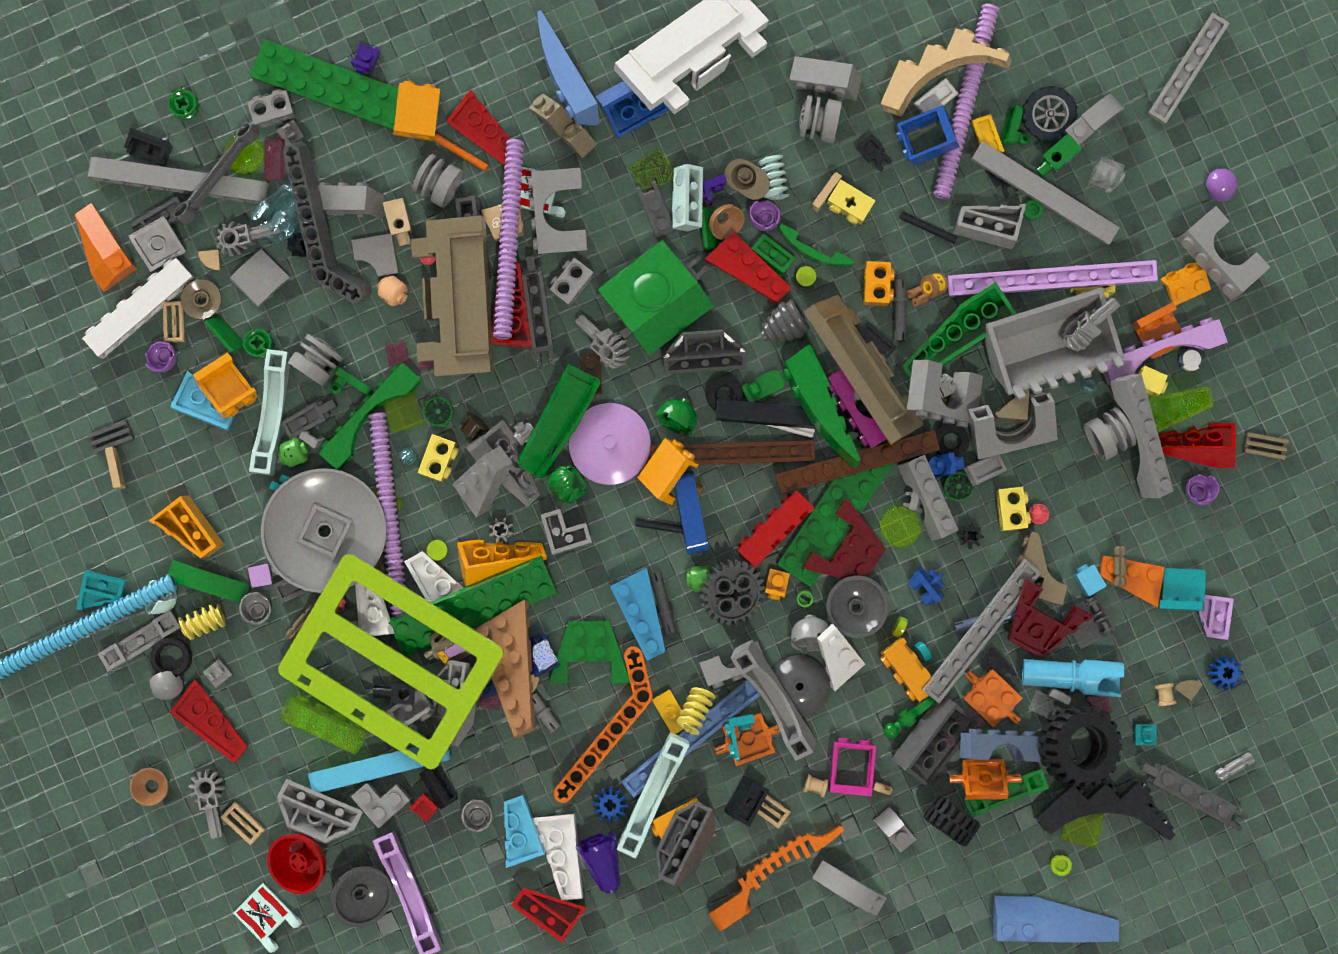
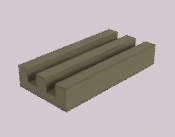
M1247 432L1243 453L1284 461L1289 440ZM1250 438L1280 443L1282 445L1280 447L1270 444L1250 441ZM1249 445L1280 451V455L1249 449Z

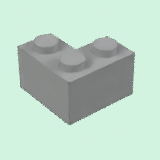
M561 509L541 514L553 556L593 544L587 523L567 528Z
M367 782L351 796L377 828L382 827L413 799L400 783L396 784L382 796L371 782Z

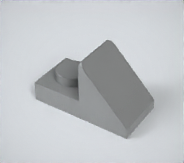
M890 807L873 819L900 853L917 840Z

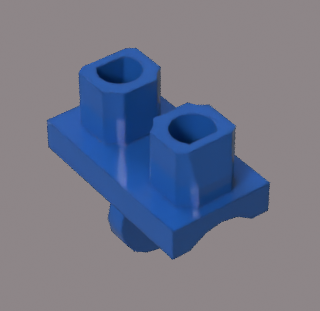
M954 453L943 454L928 460L935 478L956 474V470L964 469L963 457H954Z
M921 566L908 582L914 590L922 585L925 587L927 592L920 598L926 606L935 601L938 603L945 596L940 590L945 586L941 581V578L944 576L943 572L937 575L932 569L927 574Z

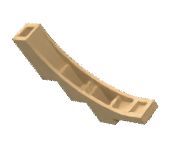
M956 28L947 50L940 45L932 46L928 44L919 65L910 60L906 62L899 60L881 101L882 109L885 112L902 117L916 93L939 74L958 66L973 63H992L1009 69L1012 62L1010 54L1001 48H997V50L990 48L989 45L983 42H978L977 44L976 36L972 31Z

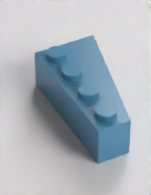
M647 568L611 585L610 588L646 660L648 661L666 652Z

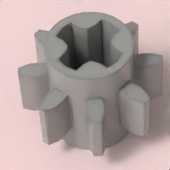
M520 421L514 426L516 432L513 433V436L523 446L527 444L534 428L529 422L524 425Z
M496 518V524L494 526L489 525L493 529L489 536H497V543L500 541V538L508 542L507 536H514L510 532L513 524L506 525V518L502 522H499ZM502 525H504V529L507 530L506 533H502L501 536H498L499 532L496 531L497 527L501 528Z

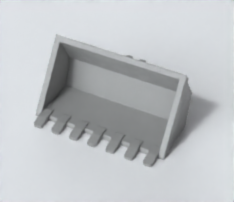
M1102 287L986 324L985 346L991 371L1005 388L1008 395L1014 394L1020 400L1026 398L1023 390L1029 388L1034 394L1042 393L1040 385L1047 383L1051 389L1059 387L1057 379L1063 378L1070 384L1075 382L1073 374L1080 373L1083 378H1088L1092 376L1089 370L1096 367L1100 373L1108 371L1107 363L1112 362L1117 368L1124 366V361L1122 360L1124 354L1111 315L1100 323L1102 332L1092 339L1091 345H1087L1085 350L1081 349L1077 352L1065 346L1061 337L1064 333L1063 329L1067 327L1073 318H1077L1085 311L1093 314L1107 302Z

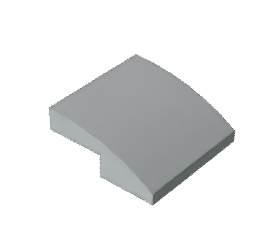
M261 249L246 261L230 277V280L259 308L273 296L275 291L287 283L290 277Z

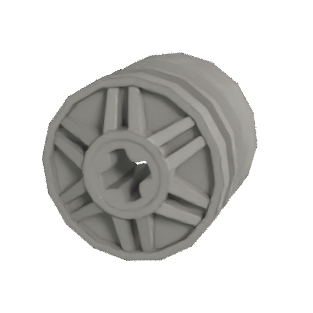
M807 95V99L802 105L799 120V137L805 138L807 129L811 130L809 139L813 140L816 131L820 132L821 142L833 144L842 101L828 99L824 108L821 107V97H817L816 106L811 105L813 96Z
M431 154L419 168L412 191L416 194L421 193L423 198H426L432 192L431 202L441 208H445L458 190L464 172L452 164L444 170L445 161L443 159L438 160L437 156Z
M307 334L305 339L312 343L310 347L301 342L300 346L306 351L305 354L294 352L287 363L324 387L331 377L325 370V367L328 366L336 369L337 366L330 362V360L334 358L341 362L343 358L328 343Z
M1116 407L1111 409L1109 413L1105 412L1102 414L1103 422L1096 417L1083 425L1089 444L1097 456L1104 462L1118 454L1117 447L1124 452L1128 447L1131 448L1137 444V439L1130 422Z

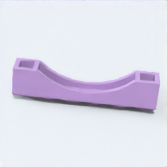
M1211 317L1200 321L1201 325L1195 328L1193 325L1181 328V333L1174 335L1173 331L1161 335L1162 340L1157 342L1153 338L1142 342L1143 347L1136 349L1134 345L1123 349L1124 358L1122 360L1124 361V366L1117 368L1112 362L1106 364L1108 371L1103 374L1107 385H1111V380L1122 375L1134 374L1145 359L1163 348L1188 346L1200 350H1208L1227 343L1228 341L1220 319L1213 321Z
M396 831L373 840L379 858L399 896L419 954H433L441 950L443 944Z

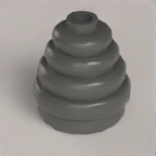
M790 299L787 302L779 303L778 308L773 309L772 315H769L766 319L767 322L762 323L763 330L760 331V334L765 342L770 341L772 344H776L779 341L783 343L786 340L793 341L795 338H802L804 333L809 331L810 326L799 306L794 300Z

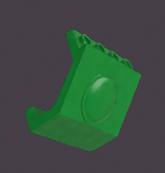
M663 240L652 245L649 251L635 258L632 264L618 271L615 277L605 281L597 289L600 297L610 305L648 356L714 307L699 283Z

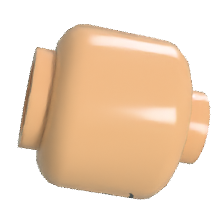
M384 277L378 283V296L388 305L397 306L406 301L408 297L407 285L397 277Z

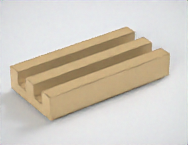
M837 172L833 174L813 202L812 210L818 213L836 188L842 175Z
M181 301L166 302L163 305L164 342H185V311L182 308ZM168 306L172 307L173 338H169ZM176 306H179L180 337H177Z
M115 447L105 448L113 488L118 490L125 489L126 485L118 449Z
M767 795L765 799L782 810L784 815L782 816L764 802L761 806L779 818V822L777 823L761 810L757 814L779 829L791 811Z
M234 802L221 816L250 846L266 830L237 802ZM234 809L238 810L259 831L256 832L234 811ZM231 814L253 837L250 838L228 815Z

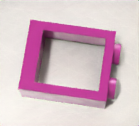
M838 738V742L833 741L829 792L872 796L876 746L871 745L872 741L859 740V744L851 743V739ZM839 748L869 750L866 786L836 783Z

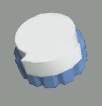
M1186 349L1179 355L1178 364L1184 371L1191 372L1199 369L1202 359L1196 350Z

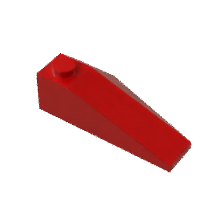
M1210 423L1206 428L1197 429L1195 426L1190 427L1189 431L1179 433L1174 430L1158 434L1164 455L1213 468H1235L1236 423Z

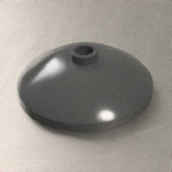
M850 576L842 579L831 589L826 602L827 616L831 624L841 634L852 638H863L877 632L885 623L889 610L888 599L883 588L876 581L865 576ZM854 603L860 605L858 611L853 610L852 606Z
M802 655L787 657L776 664L772 671L801 717H807L819 711L825 704L830 691L829 678L822 665L816 660ZM799 682L803 684V689L800 691L796 689V684Z
M357 867L346 872L336 882L331 893V907L334 914L342 923L352 927H364L377 922L385 915L391 905L393 898L391 882L382 871L374 867ZM361 889L359 893H355L356 890Z

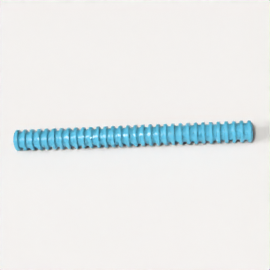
M167 574L166 578L161 577L160 581L155 580L154 584L149 583L148 587L144 586L143 589H138L137 592H132L131 595L128 594L125 598H120V601L116 600L114 604L110 603L108 607L104 606L102 610H97V613L93 612L91 616L87 615L85 619L81 618L79 622L75 621L74 625L69 624L68 628L63 627L62 630L51 633V636L48 635L45 639L42 638L39 642L36 641L33 645H28V648L24 647L22 651L18 650L16 654L12 653L10 656H6L5 660L0 659V679L10 676L11 672L16 673L17 670L28 667V664L31 665L34 661L37 662L40 658H45L46 655H51V652H57V649L61 650L63 646L67 647L68 643L73 644L74 640L79 641L80 637L84 638L86 635H90L91 632H96L97 629H102L103 626L106 627L109 623H114V620H120V617L124 618L126 614L130 615L131 611L135 612L137 608L141 609L143 605L147 606L149 602L153 603L154 599L159 600L160 596L165 597L166 593L171 594L172 590L177 591L178 586L172 575Z

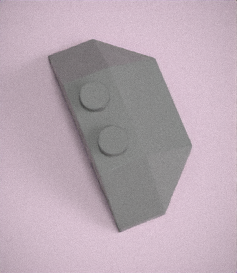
M449 660L437 677L456 689H460L472 669L469 663ZM433 700L432 704L435 709L431 711V721L436 731L447 709ZM476 703L452 742V746H459L474 725Z
M288 779L285 780L277 796L287 828L325 844L353 832L363 814V811Z

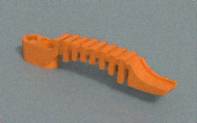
M839 825L824 835L805 833L801 836L799 834L795 836V840L792 841L790 839L787 841V845L784 847L783 845L779 846L778 851L770 852L771 856L768 858L766 856L762 858V862L753 865L754 868L752 870L748 869L745 871L746 879L744 880L742 876L738 878V882L742 886L741 891L708 912V916L719 932L724 930L752 910L747 903L749 891L752 887H755L756 890L761 887L756 880L758 876H760L762 881L767 879L763 872L765 868H767L769 873L774 872L771 863L775 862L777 867L782 866L779 860L781 856H783L786 863L790 862L791 859L787 854L790 850L795 859L798 860L801 858L796 849L799 845L805 857H811L804 842L809 840L813 850L816 852L838 837L844 831L842 826Z

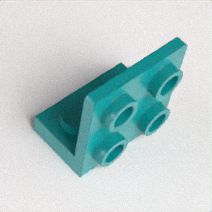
M1165 568L1163 574V598L1160 600V609L1205 611L1206 571Z
M754 715L728 719L729 724H725L727 738L731 737L733 745H729L731 759L735 758L736 762H740L734 729L738 728L739 732L751 730V726L755 725Z

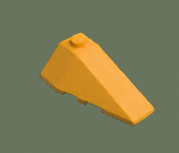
M478 539L457 543L461 572L466 587L539 556H542L543 561L547 559L542 543L516 542L512 545L503 544V541H499L494 544L484 543V540Z

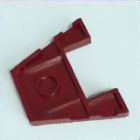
M844 499L835 515L851 525L847 535L830 562L811 551L802 568L842 579L850 576L868 577L885 551V547L850 501Z
M1025 579L1007 638L1010 642L1043 659L1059 646L1067 635L1076 632L1079 629L1078 626L1084 621L1088 622L1092 615L1074 606L1063 623L1033 607L1043 588Z

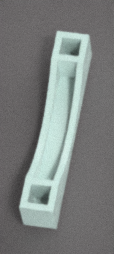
M267 349L261 416L249 472L269 476H274L290 370V364L287 362L292 356L285 351Z
M671 732L669 733L617 843L618 851L634 858L637 857L662 798L689 747L688 740Z

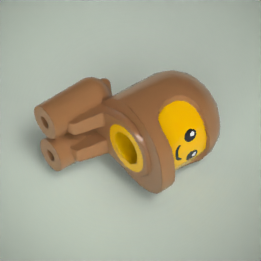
M942 273L926 275L922 278L920 286L907 291V297L912 298V304L915 307L926 304L929 298L937 297L947 291L948 280Z

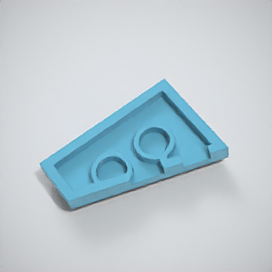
M188 371L170 406L172 410L229 431L236 416L235 414L233 417L222 419L195 383L193 375Z
M525 794L505 801V849L507 857L506 868L544 855L546 852L541 843Z

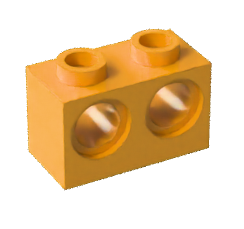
M866 262L863 305L888 306L890 301H893L894 289H890V281H894L895 269L891 268V262ZM877 269L884 271L885 277L877 278L874 271ZM879 289L883 291L884 297L881 299L876 298L873 294L874 290Z

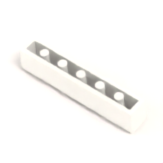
M177 258L168 260L159 273H153L147 279L148 282L144 286H138L134 289L129 299L120 301L116 306L117 309L112 313L105 314L101 318V323L96 327H90L82 339L98 357L104 359L161 310L166 302H170L183 291L186 285L194 281V276Z

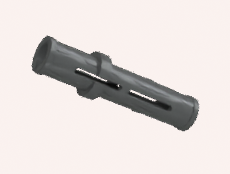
M894 279V298L892 301L894 303V341H907V279Z
M657 572L658 581H656L654 573L650 574L649 577L659 610L657 614L661 618L664 635L670 634L668 625L670 626L671 633L677 632L672 616L674 612L670 608L662 572Z

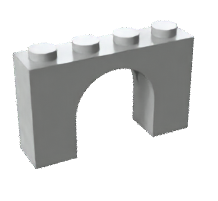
M581 168L532 171V176H528L529 189L533 188V197H530V208L535 211V217H531L532 230L536 229L537 238H533L534 250H538V254L588 250L586 230L558 231L547 223L544 216V205L552 194L564 190L583 189Z
M1215 206L1177 240L1232 301L1263 275L1270 266L1257 252L1241 265L1228 264L1219 257L1214 248V236L1229 220Z
M913 360L907 410L914 411L916 416L927 417L929 415L931 420L943 419V423H956V426L968 428V424H970L968 410L979 407L983 376L972 372H954L953 382L957 389L954 390L949 402L945 405L940 395L943 364L930 360Z
M1044 390L1039 394H1029L1030 414L1028 420L1023 426L1010 432H1000L995 429L994 416L989 405L969 409L972 447L978 460L1058 440L1055 401L1049 390Z

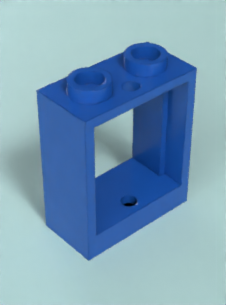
M943 105L897 124L899 131L896 132L900 143L904 142L906 147L903 150L904 156L914 166L960 147L948 113ZM940 120L947 142L915 154L908 132Z

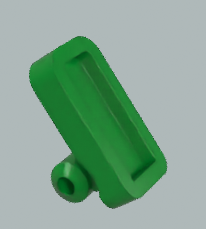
M1013 104L1009 107L1000 139L1002 145L1008 147L1017 143L1022 146L1029 143V135L1026 133L1021 134V132L1017 131L1024 110L1023 106Z
M337 366L333 372L338 376L334 381L335 383L330 386V391L333 394L339 395L347 383L366 396L372 393L373 389Z
M773 370L744 384L742 391L748 402H757L783 389L784 380L777 370Z

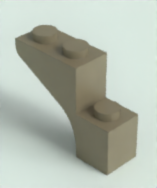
M542 94L537 97L529 107L541 121L551 128L581 158H584L597 145L582 126L576 124L572 118L568 117L560 104L546 95Z
M1028 532V535L1023 537L1021 546L1024 549L1022 555H1018L1016 566L1018 567L1025 559L1041 572L1038 577L1041 580L1040 582L1037 581L1036 584L1043 588L1042 593L1037 599L1061 606L1063 605L1068 585L1056 581L1049 574L1040 536L1036 532Z

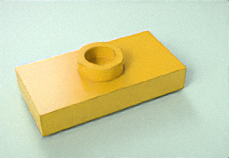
M991 114L971 121L979 145L983 141L1002 154L1005 152Z
M670 689L652 699L670 732L676 734L683 729L676 722L677 718L680 717L681 708Z

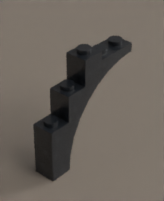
M1136 781L1119 796H1117L1119 792L1112 784L1101 783L1086 798L1084 797L1086 793L1081 787L1068 785L1033 817L1047 833L1053 834L1063 825L1077 818L1099 813H1115L1139 819L1156 830L1166 840L1170 841L1175 836L1172 831L1174 827L1166 819L1162 820L1157 815L1160 812L1151 803L1147 804L1153 799L1149 794L1151 792L1149 787L1143 782L1140 784Z

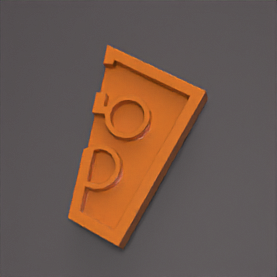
M1102 556L1099 574L1103 579L1114 584V578H1116V575H1114V557ZM1126 560V586L1119 588L1158 608L1165 567Z

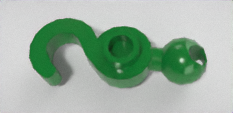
M928 696L910 710L907 707L897 715L899 719L895 723L885 725V737L896 738L902 727L906 726L909 728L917 722L916 717L927 710L935 700Z

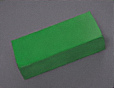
M702 207L701 233L703 249L705 251H714L719 246L718 239L709 228V221L714 210Z
M221 316L205 321V325L230 353L236 355L244 348L243 341Z

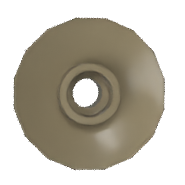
M197 279L184 287L181 294V305L190 317L207 319L219 310L221 294L213 282ZM202 297L206 298V302L204 304H200L199 302L200 298Z

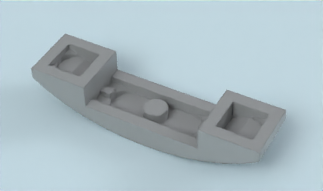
M169 610L132 635L98 653V656L109 672L152 648L159 641L169 637L180 629V625L171 610Z

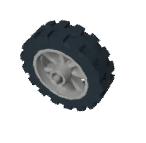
M1056 86L1042 87L1032 92L1025 100L1022 121L1026 130L1035 138L1044 141L1058 140L1067 135L1065 130L1076 121L1078 117L1077 104L1072 95L1062 88ZM1050 98L1059 101L1053 108L1050 105ZM1044 99L1047 102V109L1038 105ZM1062 104L1065 113H1056L1055 110ZM1035 109H1040L1044 114L1035 117ZM1055 116H1064L1060 125L1054 118ZM1045 117L1044 126L1041 127L1036 120ZM1050 119L1056 128L1046 129Z

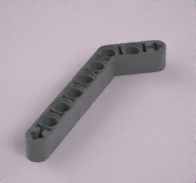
M296 142L286 145L283 150V156L313 280L352 303L368 299L372 293L370 285L336 265L310 150L307 144Z

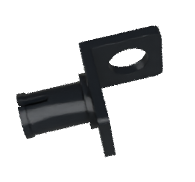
M393 682L391 686L374 685L373 698L391 699L390 704L413 705L415 703V688L402 682ZM402 688H407L410 691V697L407 700L401 699Z

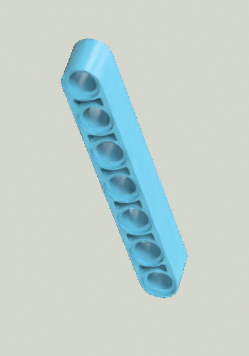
M418 747L408 748L416 755L420 750ZM449 749L441 762L452 759ZM396 751L308 773V778L312 790L323 792L423 767V765L401 751Z

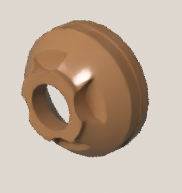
M733 204L719 207L710 218V231L720 240H725L733 231L738 234L744 225V213ZM726 213V217L722 221L717 220L720 214Z
M144 768L138 771L130 782L132 797L143 806L159 804L167 796L169 790L167 777L163 772L155 768ZM154 780L157 782L158 789L155 792L147 790L148 781Z

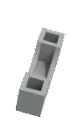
M925 455L915 457L898 465L905 484L917 493L922 502L925 512L923 524L931 541L942 539L958 531V527Z

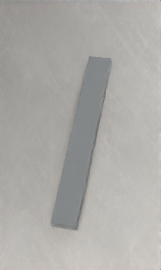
M983 141L971 158L972 161L1107 246L1110 245L1120 228Z
M1024 559L922 689L937 703L943 700L1017 605L1024 580L1028 579L1035 582L1041 574L1029 561Z

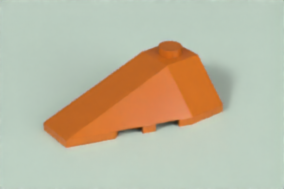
M92 203L74 214L91 274L103 292L137 270L133 261Z

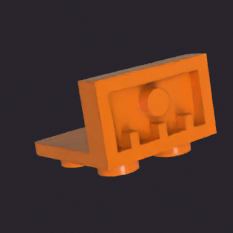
M1173 302L1132 324L1141 343L1153 338L1157 342L1162 340L1161 335L1172 331L1174 335L1181 333V328L1172 313L1177 309ZM1178 346L1163 348L1153 353L1149 358L1153 360Z

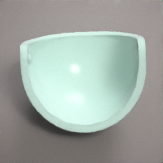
M172 590L171 594L166 593L165 597L160 596L159 600L154 599L153 603L149 602L145 606L147 614H161L172 609L177 601L176 591Z

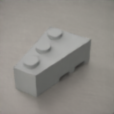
M795 56L789 80L795 88L800 90L809 89L857 101L862 77L853 64Z
M1020 204L1019 206L1000 205V207H988V205L962 206L957 216L953 234L1012 250L1018 239L1026 204Z

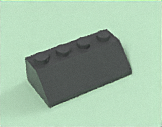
M945 696L940 703L935 701L891 760L929 788L960 747L961 732L969 733V729H973L978 722L959 705Z

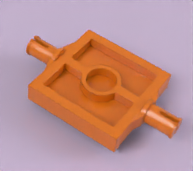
M993 668L980 678L971 670L968 671V674H965V677L973 685L963 698L991 726L994 727L1001 719L1006 717L1015 725L1020 722L1021 718L1013 712V709L1023 697Z
M759 713L754 715L755 725L751 726V730L739 732L738 728L734 729L740 762H736L735 758H733L735 765L739 766L775 753L772 745V735L781 733L780 729H778L779 726L776 725L769 728L765 724L762 714ZM722 726L725 734V744L714 747L715 751L719 750L716 752V755L728 751L730 753L729 745H733L732 738H727L725 726Z
M1004 759L962 760V775H949V784L962 783L965 789V799H1008V783H1021V774H1008L1005 769Z

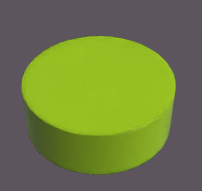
M803 266L797 271L796 281L801 287H810L815 283L816 272L813 268Z
M434 540L428 544L427 554L431 559L440 561L447 556L448 547L443 541Z
M899 616L892 628L891 634L898 638L901 637L907 627L908 620Z
M1059 854L1051 859L1050 868L1054 874L1065 876L1070 873L1072 863L1067 856Z

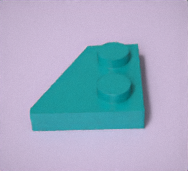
M89 570L84 571L76 610L114 603L116 600L120 601V598L124 595L127 580Z

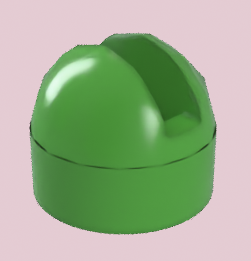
M803 590L798 594L797 603L801 607H809L813 603L814 596L810 591ZM804 594L811 600L808 602L801 595Z

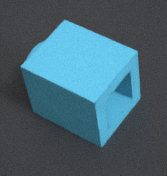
M1086 563L1077 568V573L1073 575L1085 597H1089L1107 586L1095 565L1088 566Z

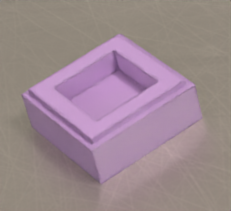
M270 564L248 568L252 588L273 584Z

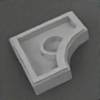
M385 234L351 240L355 261H364L372 265L379 278L399 274L393 235Z

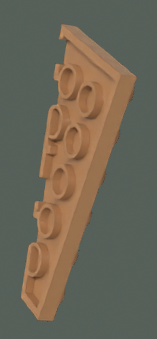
M526 600L521 601L474 629L500 645L504 650V656L494 671L492 680L515 738H520L535 729V712L531 692L533 690V682H531L530 674L532 672L531 640L528 637L530 621L527 618L529 602Z

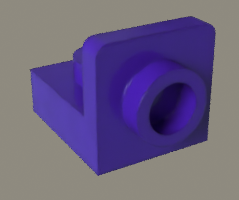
M360 43L355 59L351 60L354 70L360 74H366V72L372 74L380 50Z
M724 174L703 182L702 201L706 200L708 205L712 204V197L709 192L718 193L724 190V186L727 185Z

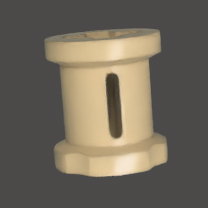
M1173 683L1155 685L1159 697L1158 706L1177 704L1173 697Z
M808 774L803 792L807 793V791L820 794V797L824 798L828 779L820 780Z

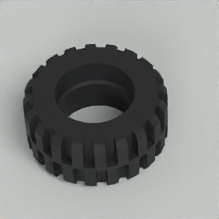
M1079 705L1066 706L1065 709L1060 708L1055 711L1056 716L1050 715L1047 719L1048 724H1043L1041 729L1043 734L1038 739V742L1041 743L1038 752L1039 755L1043 756L1040 761L1043 766L1047 767L1046 771L1048 774L1054 776V779L1059 782L1083 788L1100 785L1101 781L1109 779V773H1114L1117 769L1115 765L1117 762H1120L1121 756H1119V752L1122 750V744L1119 742V739L1122 737L1120 732L1116 731L1118 728L1116 723L1110 721L1111 717L1106 713H1102L1099 709ZM1085 727L1091 738V750L1085 761L1075 765L1069 754L1070 739L1079 728Z

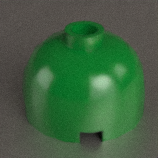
M684 398L680 400H667L661 405L655 415L656 419H661L659 421L661 425L677 434L680 431L686 432L684 436L687 437L691 436L697 423V414L691 407L692 403Z

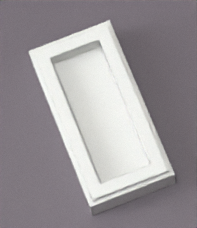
M945 78L914 102V106L922 114L941 105L945 106L958 95V92Z

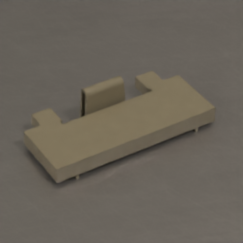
M481 215L426 221L427 238L411 239L412 258L414 259L436 257L437 277L430 278V281L425 278L422 279L424 320L439 321L441 343L438 341L417 343L418 362H434V376L438 378L494 373L485 217Z
M835 295L813 304L804 311L808 320L890 444L895 443L924 425L919 416L915 415L914 411L907 410L909 394L901 397L889 379L894 376V373L887 364L884 355L879 352L873 341L866 344L856 329L861 320L852 307L847 309L839 295Z

